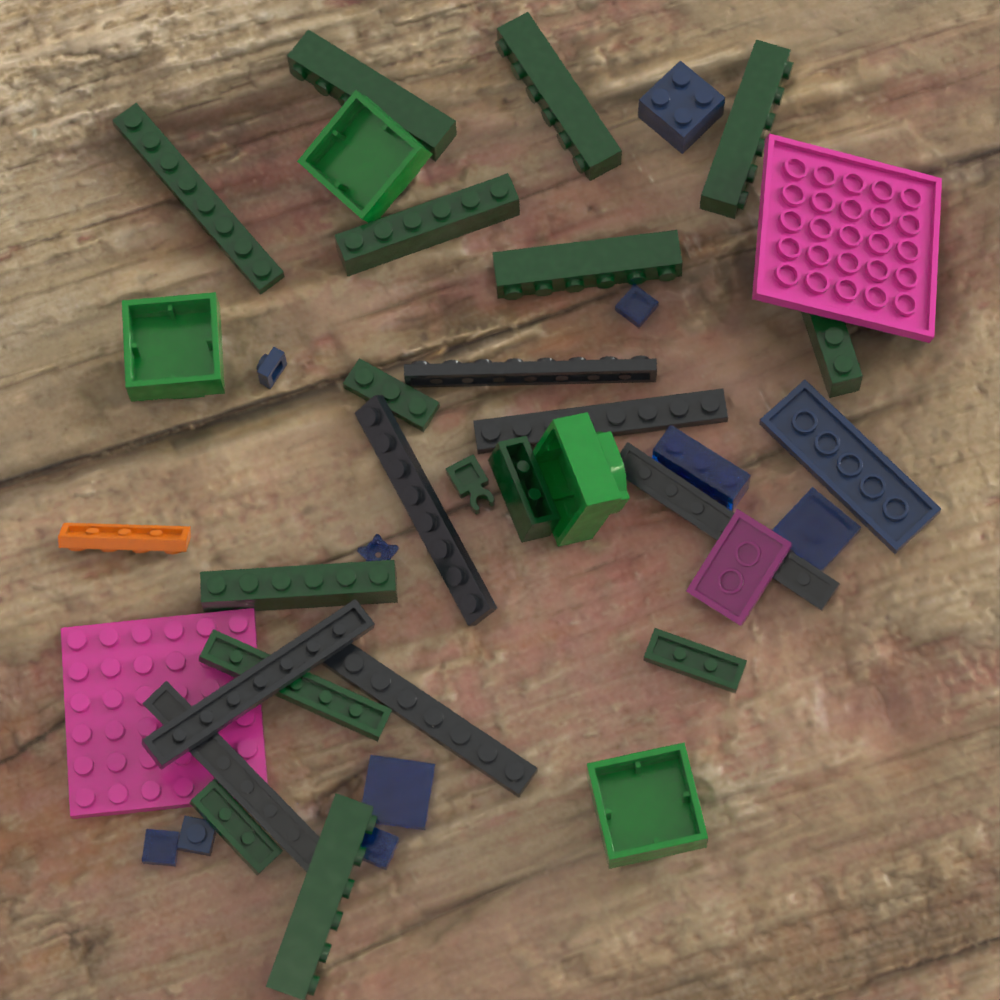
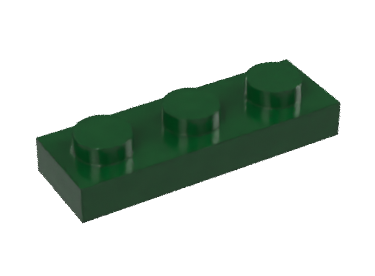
M360 358L343 382V387L366 401H369L375 395H383L395 417L423 432L440 408V402Z
M654 628L643 661L735 694L747 664V660Z
M213 779L189 802L256 875H259L283 852L216 779Z

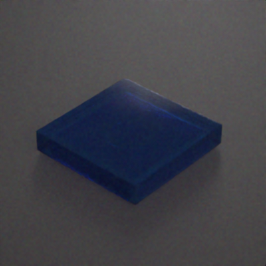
M812 487L772 531L792 542L793 545L790 549L792 552L823 572L860 532L861 526Z
M370 755L362 803L374 807L373 815L378 816L376 823L426 830L436 765L433 763Z

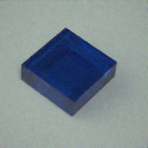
M634 284L616 304L615 311L640 328L658 308L659 302Z
M146 829L142 863L176 867L177 845L180 833L178 831Z

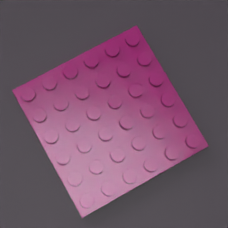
M769 133L764 145L752 299L930 343L935 335L942 178Z
M254 608L61 628L70 817L72 819L193 807L189 802L215 778L190 752H187L162 770L158 767L141 743L143 738L162 727L163 724L142 703L166 680L191 706H194L235 679V677L199 662V656L213 629L258 649ZM261 703L217 733L268 784Z

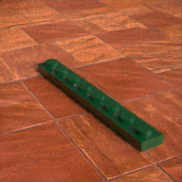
M137 103L112 120L115 128L260 295L285 277L283 270Z

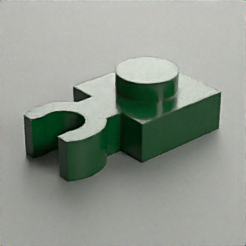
M474 454L446 468V474L460 498L462 499L470 495V507L475 514L480 513V508L477 504V501L480 499H486L491 507L495 505L493 494L489 490L483 489V487L489 485V480Z

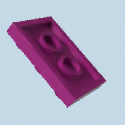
M737 509L686 592L742 626L793 543Z

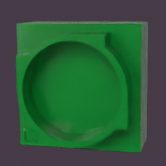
M355 90L297 162L357 216L369 223L381 218L433 154L371 99Z
M216 292L122 300L125 388L131 402L158 399H187L205 397V395L225 394L221 313Z
M588 412L553 419L535 446L533 453L561 518L552 532L557 546L560 547L593 539L609 515L620 512L630 497L627 492L623 460L612 432H596Z
M685 742L587 763V779L609 869L707 848L708 834Z

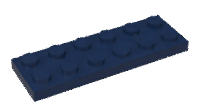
M803 380L760 419L759 425L894 554L902 549L941 512V508L806 380Z

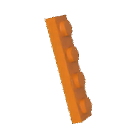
M63 523L58 535V547L68 548L71 551L100 549L103 552L132 550L135 553L164 551L166 554H178L187 552L191 539V527Z

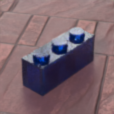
M672 425L668 427L653 448L652 458L732 512L749 489L751 478L749 473Z

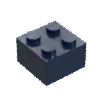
M679 61L639 99L638 118L683 154L723 116L725 97L682 61Z

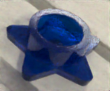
M376 534L367 546L359 547L357 552L366 561L391 560L399 547L387 544L379 534ZM381 553V557L378 558L375 554Z

